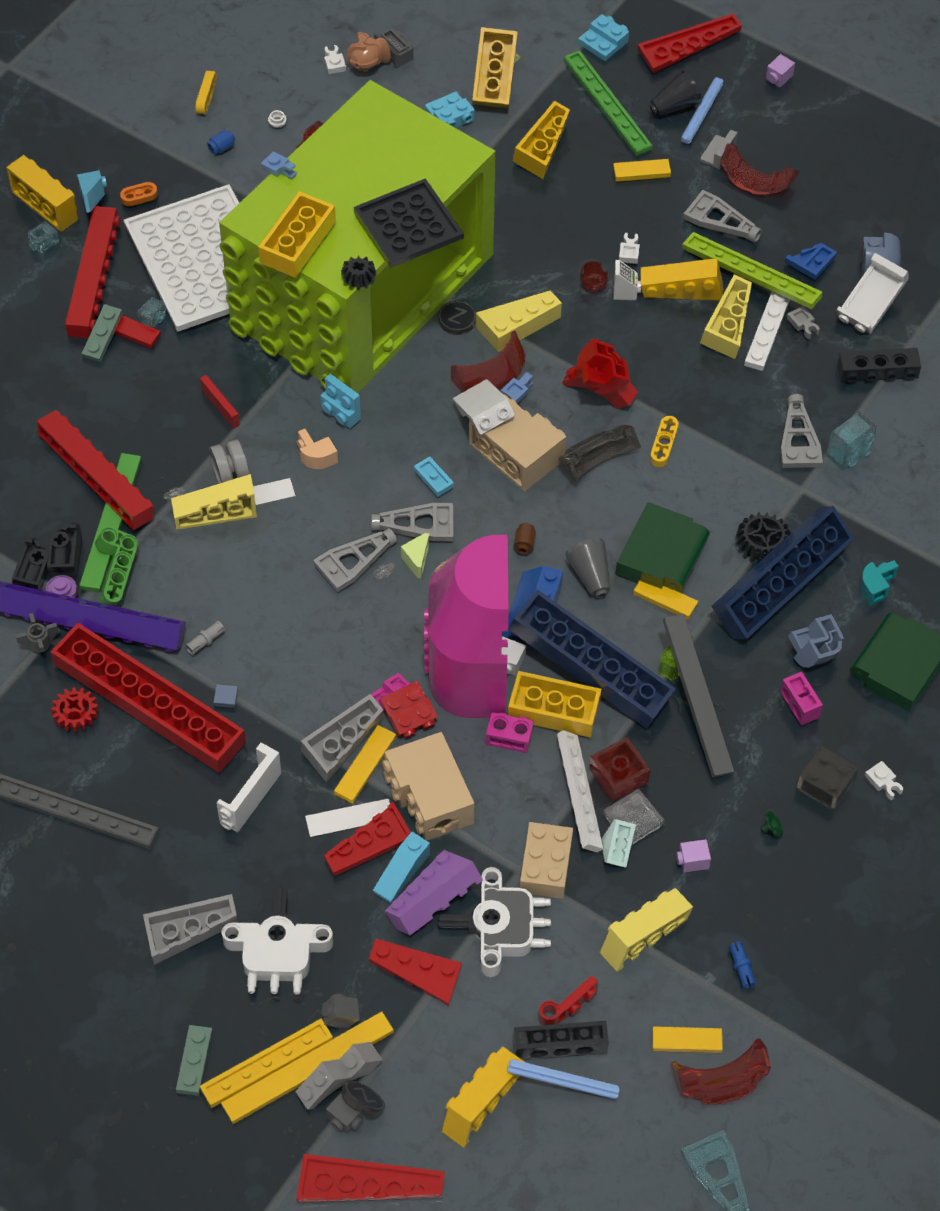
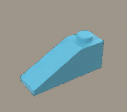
M99 170L77 175L86 212H91L105 195L106 179L105 176L101 177Z
M411 832L396 851L374 887L373 892L387 902L392 903L430 856V843L414 832Z

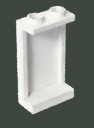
M876 253L871 258L872 264L842 307L838 306L836 309L838 318L846 324L849 322L855 325L854 327L861 333H872L909 279L907 270Z
M487 379L453 398L460 414L463 417L467 416L474 423L479 434H483L515 416L508 399Z
M260 743L256 748L258 768L231 804L221 799L217 801L220 824L227 830L232 829L239 832L281 775L279 752L263 743Z

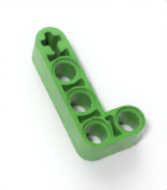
M105 527L97 537L95 546L99 551L111 555L112 559L98 603L117 606L124 592L138 542L134 536L112 527Z

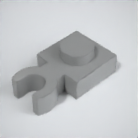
M804 306L787 314L789 322L797 331L803 329L806 338H811L812 333L810 331H814L817 335L819 334L820 328L814 323L815 318Z

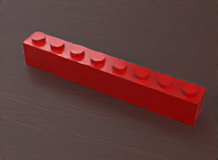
M99 206L93 208L65 323L69 337L89 338L96 323L95 318L99 316V301L103 300L102 288L107 283L106 271L110 270L109 259L114 253L113 242L117 241L116 229L120 227L121 218L117 215L116 208Z
M55 410L37 420L38 435L132 530L153 519L154 507L149 499H145L139 489L133 487L127 477L121 475L115 465L109 463L103 453L97 451L91 441L85 439L79 429L69 423L66 416H62Z

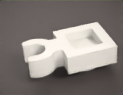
M334 45V51H329L328 47H325L324 57L328 74L345 72L346 65L342 53L339 54L338 46Z
M628 233L624 234V243L620 245V261L638 264L640 244H637L638 234H635L634 239H629Z
M883 761L865 772V777L878 791L883 788L885 789L888 799H894L895 795L891 790H896L899 794H902V785L893 782L896 779V775Z

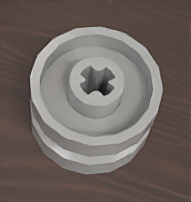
M237 439L227 441L226 452L220 444L209 447L211 462L219 484L233 480V476L236 479L249 475L247 461Z

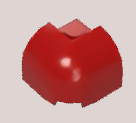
M591 339L579 354L576 372L582 374L584 384L594 387L597 394H610L620 390L630 381L626 360L620 358L614 351V346Z

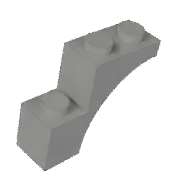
M371 1042L353 1044L340 1059L321 1062L295 1092L307 1110L314 1109L323 1099L347 1082L370 1075L383 1059Z

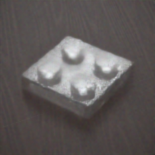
M639 788L603 810V815L610 824H612L614 819L636 824L632 844L658 829L665 822Z

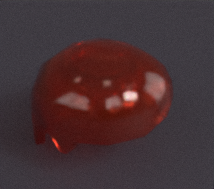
M585 262L581 268L580 281L589 290H601L608 284V271L605 272L602 269L600 262Z

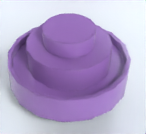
M59 575L49 580L46 585V591L76 597L77 587L71 577Z

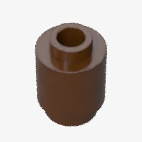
M522 523L516 529L513 548L519 554L526 555L534 549L536 531L532 524Z

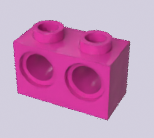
M799 672L783 679L780 693L801 726L820 718L823 704L804 674Z
M492 712L486 733V745L528 753L534 721L525 717L518 718L508 716L505 713Z

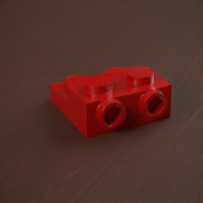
M418 681L379 699L397 738L404 736V738L410 737L420 727L427 729L435 724L434 721L438 718L429 698H426Z

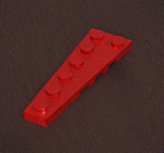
M733 13L640 43L637 49L652 73H655L741 31L742 24Z
M304 1154L296 1200L297 1202L441 1198L445 1171Z

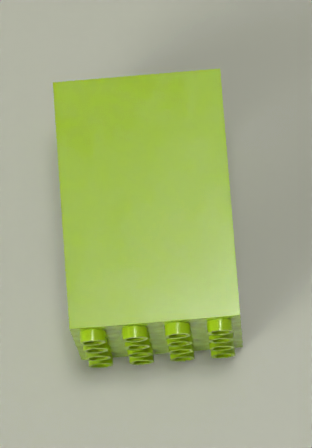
M369 80L288 157L289 162L294 163L296 166L293 171L297 172V174L292 179L287 178L283 174H280L278 177L270 174L219 222L221 236L219 246L223 253V276L226 279V301L229 305V326L232 331L240 337L244 338L248 335L257 340L267 354L271 356L279 354L289 360L292 368L299 374L306 375L310 373L320 380L325 389V378L332 374L353 391L359 393L493 255L496 151ZM426 178L463 231L464 239L390 268L354 214L353 207ZM300 191L335 205L336 222L300 273L294 278L261 264L258 246ZM358 255L361 259L367 257L369 261H373L376 270L373 285H369L367 289L361 287L359 291L357 287L350 289L349 285H344L341 276L344 261H349L350 257L356 259Z

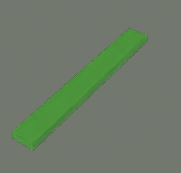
M579 50L564 56V62L633 153L638 156L652 150L650 141Z
M121 453L117 471L121 475H125L129 483L134 487L142 458L138 455ZM107 503L105 504L81 579L80 590L101 593L112 558L111 555L99 551L95 546V541L103 528L112 527L120 530L123 522Z

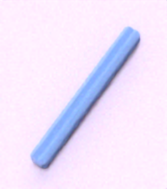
M714 78L682 135L681 141L683 143H691L723 85L722 78Z
M513 1059L508 1063L507 1070L511 1074L611 1099H617L620 1089L617 1085Z

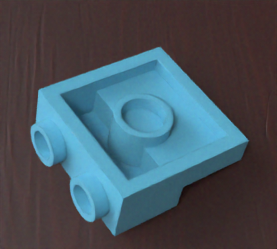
M602 14L590 23V29L578 38V44L606 61L628 43L629 31L625 25L616 24L611 16L606 17Z
M457 92L425 104L426 112L454 128L474 120V108L466 98L462 99Z
M329 374L325 378L326 391L320 395L321 408L328 415L334 416L340 424L351 428L361 419L360 395L332 374Z

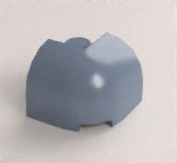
M884 232L883 237L863 238L862 277L872 264L871 258L875 253L900 267L901 249L900 240L897 236Z
M832 614L816 618L808 627L792 631L788 635L797 652L794 659L799 665L807 668L826 663L836 657L842 648V641L844 639Z

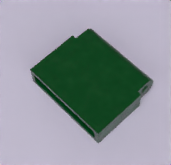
M647 502L617 561L615 574L635 582L641 581L660 589L665 586L682 592L710 536V532L706 527L694 523L693 518Z
M888 613L851 666L850 673L856 679L865 683V688L910 712L940 667V633L910 617L906 620L897 614Z

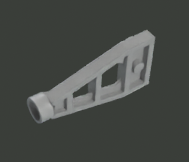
M704 190L700 192L683 214V219L698 226L745 237L754 243L758 241L762 233V229L756 227L754 223L721 198ZM713 208H717L725 214L720 221L707 218ZM730 218H734L740 222V225L733 227L726 225Z
M800 394L790 395L788 397L789 409L780 450L782 468L822 467L821 445L804 407L803 396ZM792 420H803L805 428H792ZM805 436L809 446L792 447V437Z
M429 503L380 514H372V530L385 531L390 528L394 533L416 538L424 533H429L430 541H453V503ZM431 515L433 518L432 528L424 529L415 525L416 517ZM410 517V526L408 527L398 526L394 523L395 518Z
M388 528L383 532L381 531L330 549L314 559L313 562L332 587L339 592L355 582L388 547L397 542V538L394 532ZM371 544L375 551L365 557L359 551V548ZM354 554L359 559V562L354 568L347 570L339 559L342 556Z

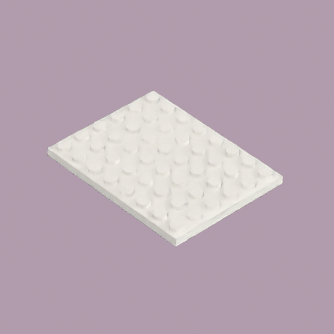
M229 184L124 220V225L177 332L230 314L229 305L226 301V279L223 276V253L219 246L221 243L219 222L239 204Z

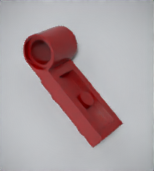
M591 975L559 1005L554 1001L543 1002L539 1009L540 1025L559 1024L570 1015L574 1016L582 1007L581 1005L586 1000L591 1001L598 993V980ZM546 1012H552L555 1016L549 1018L546 1017L544 1014Z

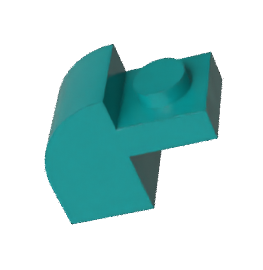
M895 560L888 563L884 562L877 568L871 562L864 568L860 582V591L869 606L887 598L890 589L887 581L896 577L899 567Z

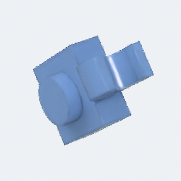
M274 151L261 162V169L276 177L283 174L287 178L292 179L297 174V172L293 171L296 167L295 164Z
M526 372L519 381L513 378L501 389V393L519 403L529 393V388L533 385V381H531L533 376Z

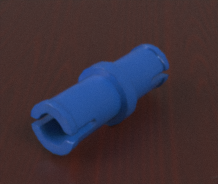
M736 942L739 951L736 950L734 943L730 944L728 947L735 962L733 966L735 971H738L743 989L749 988L747 979H749L751 987H754L757 982L750 967L752 963L747 958L743 942Z

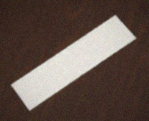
M290 478L253 486L256 505L295 496Z
M389 799L307 815L305 817L310 837L364 826L376 814L382 813L387 809V806L390 804Z

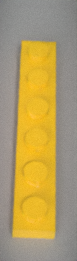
M321 1018L200 1085V1090L210 1107L213 1108L331 1041L333 1036Z

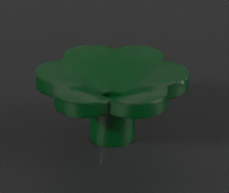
M772 811L766 813L765 819L767 823L762 825V830L765 833L772 831L776 837L783 834L780 820L775 817Z

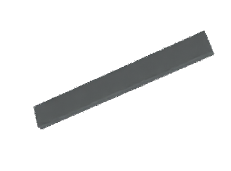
M681 614L664 617L662 621L712 778L730 775L734 772L685 616Z
M0 774L1 799L151 849L158 835L159 828Z

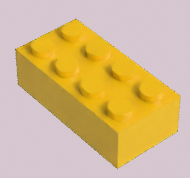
M481 27L472 99L473 105L509 109L518 31Z
M23 155L7 166L12 193L60 232L78 220L74 193L70 189L67 190L63 187L59 180L53 179L45 169L42 170L38 167L34 160H30Z
M299 191L258 246L260 263L296 278L335 224V205Z
M518 671L508 705V716L525 717L534 721L535 726L558 731L564 730L591 738L601 701L602 689Z

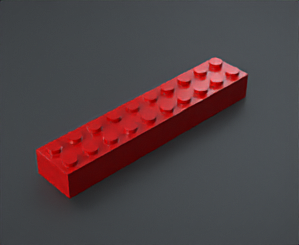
M77 623L51 651L53 664L218 773L224 769L246 743L244 729L80 623Z

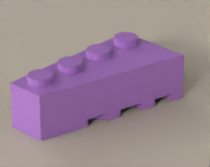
M443 850L406 890L392 902L385 912L396 930L412 935L433 919V913L446 909L450 906L448 903L458 894L462 897L468 892L466 888L474 882L479 884L483 881V878L473 861Z

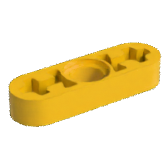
M207 70L196 101V113L207 114L217 81V72Z
M666 416L661 420L650 456V462L655 467H663L668 463L679 425L678 420L673 416ZM668 424H671L672 426L670 427L669 432H667L666 428ZM665 438L668 439L670 443L664 445L661 444L659 440ZM659 451H662V457L658 459Z

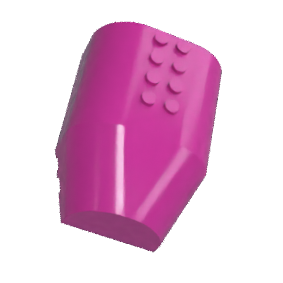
M490 535L473 541L446 559L435 569L429 582L428 609H424L425 673H429L431 694L437 704L445 711L464 718H490L492 712L506 714L508 655H502V647H508V639H502V631H508V535Z

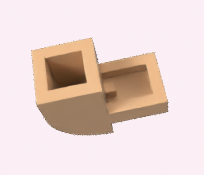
M306 429L298 431L299 440H297V445L300 449V460L305 466L312 469H324L338 463V452L329 437L314 443Z

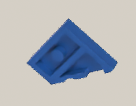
M820 243L812 248L801 250L800 254L793 257L791 255L786 256L785 263L816 280L836 258L837 252Z

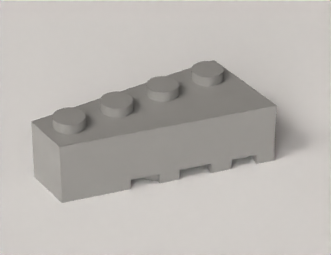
M369 694L301 740V752L326 783L382 721V707Z
M232 894L143 914L154 965L222 932L226 924L238 923Z

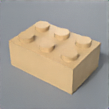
M529 822L520 888L528 890L531 895L564 899L573 828Z

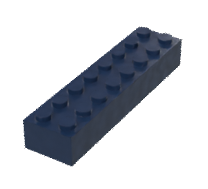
M834 506L819 507L711 607L732 639H747L855 538Z
M538 589L515 616L509 627L511 632L586 686L602 689L601 696L646 729L676 689Z

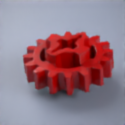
M73 687L72 692L64 689V695L57 694L58 700L52 701L54 707L51 708L53 720L58 723L59 728L65 725L66 731L73 728L77 732L78 727L85 730V724L93 725L92 719H97L96 712L99 711L96 697H92L91 691L85 694L84 688L76 691V688Z

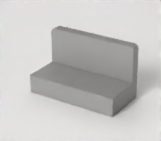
M730 130L725 138L715 135L701 156L700 161L720 169L736 145L737 132Z

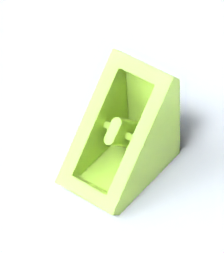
M424 533L401 546V558L417 578H422L429 549V533Z

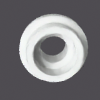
M275 110L270 113L268 122L272 127L279 128L286 124L287 118L282 111Z

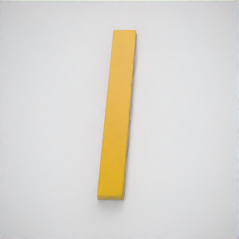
M380 1012L221 1102V1106L232 1124H235L300 1087L321 1062L340 1059L353 1044L371 1042L373 1045L393 1034L394 1029L383 1012Z

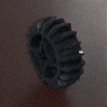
M758 512L757 516L751 514L749 519L744 518L743 522L740 523L738 531H736V544L739 546V552H744L745 558L750 556L751 562L755 559L760 562L791 532L788 530V524H783L782 518L777 520L776 515L771 517L768 515V512L765 515H761Z

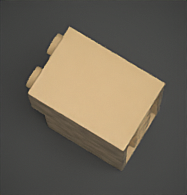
M503 394L508 399L515 416L483 434H479L474 423L469 420V444L525 492L565 460L566 436L562 430L555 428L547 418L542 417L539 413L532 417L528 411L519 407L514 399Z
M442 732L385 751V760L382 761L385 769L383 775L386 783H390L393 788L391 789L392 797L395 802H399L401 808L407 806L410 816H414L417 821L415 822V827L418 834H422L426 841L450 833L451 830H459L474 824L475 803Z

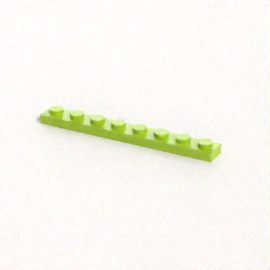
M693 232L683 243L684 250L705 260L717 258L720 267L807 308L812 309L822 298V291Z

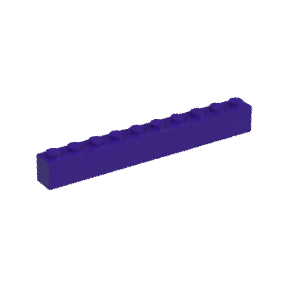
M0 581V611L3 612V615L23 616L24 620L30 621L29 614L33 613L34 618L43 621V624L50 625L56 623L70 630L77 623H80L90 631L102 634L105 638L119 637L123 638L122 641L134 643L137 641L141 642L143 646H159L169 652H174L183 644L185 621Z

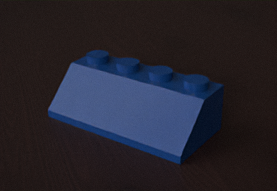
M541 566L522 573L508 615V631H503L502 637L524 644L528 649L538 651L511 632L509 627L515 616L537 589L557 603L563 584V570Z

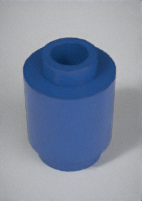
M224 129L211 137L209 142H207V146L213 155H220L235 145V137L231 131Z

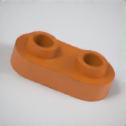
M151 182L126 187L120 193L121 202L126 206H134L152 201L158 195L157 186Z

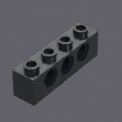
M918 348L840 352L837 363L841 382L849 383L877 380L892 381L896 379L911 380L919 378L921 370Z
M606 1021L514 1027L515 1055L520 1059L608 1052L609 1040Z

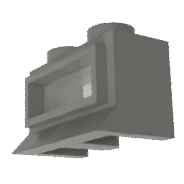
M390 28L379 35L374 34L375 40L383 38L388 42L391 55L394 56V67L396 69L413 60L414 47L410 41L406 42L399 31Z

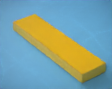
M377 725L335 788L334 795L353 804L384 758L385 751L389 750L397 738L396 734Z

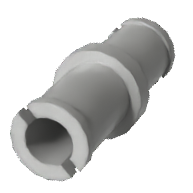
M216 621L205 631L201 630L197 637L185 644L187 652L190 655H194L205 645L209 646L213 639L225 632L222 623Z

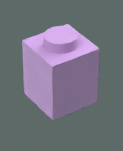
M780 54L768 65L766 79L781 87L793 76L795 62Z
M707 840L680 843L679 852H676L677 864L682 865L683 873L709 869L711 857Z

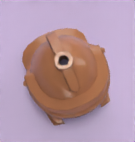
M358 32L359 42L353 43L348 47L347 61L352 67L363 72H367L368 69L379 65L381 62L389 63L391 58L390 47L385 39L377 38L375 40L364 32Z

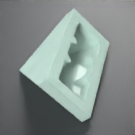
M614 819L601 839L604 861L606 863L621 867L627 866L636 824Z

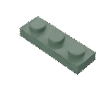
M104 304L82 351L84 358L97 362L102 361L123 315L122 309Z
M189 1025L176 1086L177 1093L200 1096V1085L203 1082L213 1032L212 1028Z

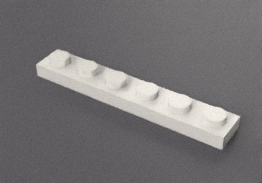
M772 291L744 366L760 371L764 370L790 299Z
M562 730L557 734L566 772L567 785L570 790L571 803L576 817L575 821L580 835V843L584 849L599 852L603 849L578 735Z

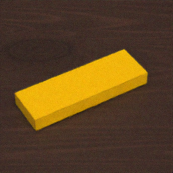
M668 159L613 163L616 182L671 177Z
M639 581L633 590V595L676 615L684 614L687 620L690 619L698 605L697 600L665 586L660 589Z
M653 1027L652 1029L653 1051L722 1053V1028Z

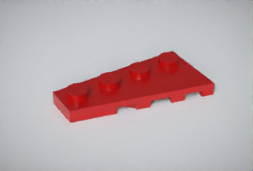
M392 802L387 806L386 810L376 814L364 827L358 828L355 834L348 839L345 838L324 855V859L333 876H337L400 847L411 832L396 805Z
M375 939L369 956V962L393 976L396 975L402 978L405 983L418 987L430 997L434 996L449 1007L462 968L461 962Z

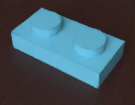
M430 456L414 466L416 474L437 497L454 488V482Z

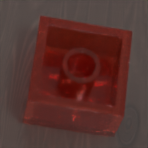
M628 737L590 756L589 769L612 802L649 783L651 770Z

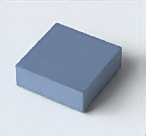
M217 684L213 702L214 706L235 708L238 686Z

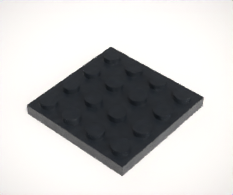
M426 178L353 207L354 214L390 268L464 239L463 231Z

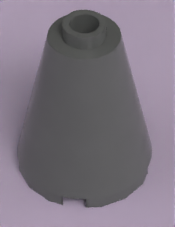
M594 538L581 541L572 546L570 553L568 550L565 553L567 560L590 595L596 596V598L605 597L610 590L606 545L602 538H599L600 542H595Z

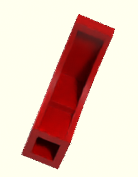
M575 366L567 370L566 376L562 381L566 387H582L595 392L594 387L584 384L583 376L581 373L576 372ZM629 381L616 392L599 395L608 400L617 409L630 406L638 391Z

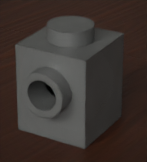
M343 994L332 995L331 998L322 1004L324 1025L348 1029L359 1021L358 998L345 997Z
M342 1092L326 1108L327 1118L331 1121V1125L339 1132L343 1130L348 1135L352 1130L356 1131L363 1123V1109Z

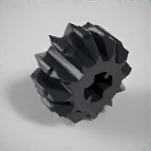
M358 255L356 259L350 257L349 261H344L341 276L344 285H349L350 289L357 287L359 291L361 287L367 289L369 285H373L376 270L373 261H369L367 257L361 259Z

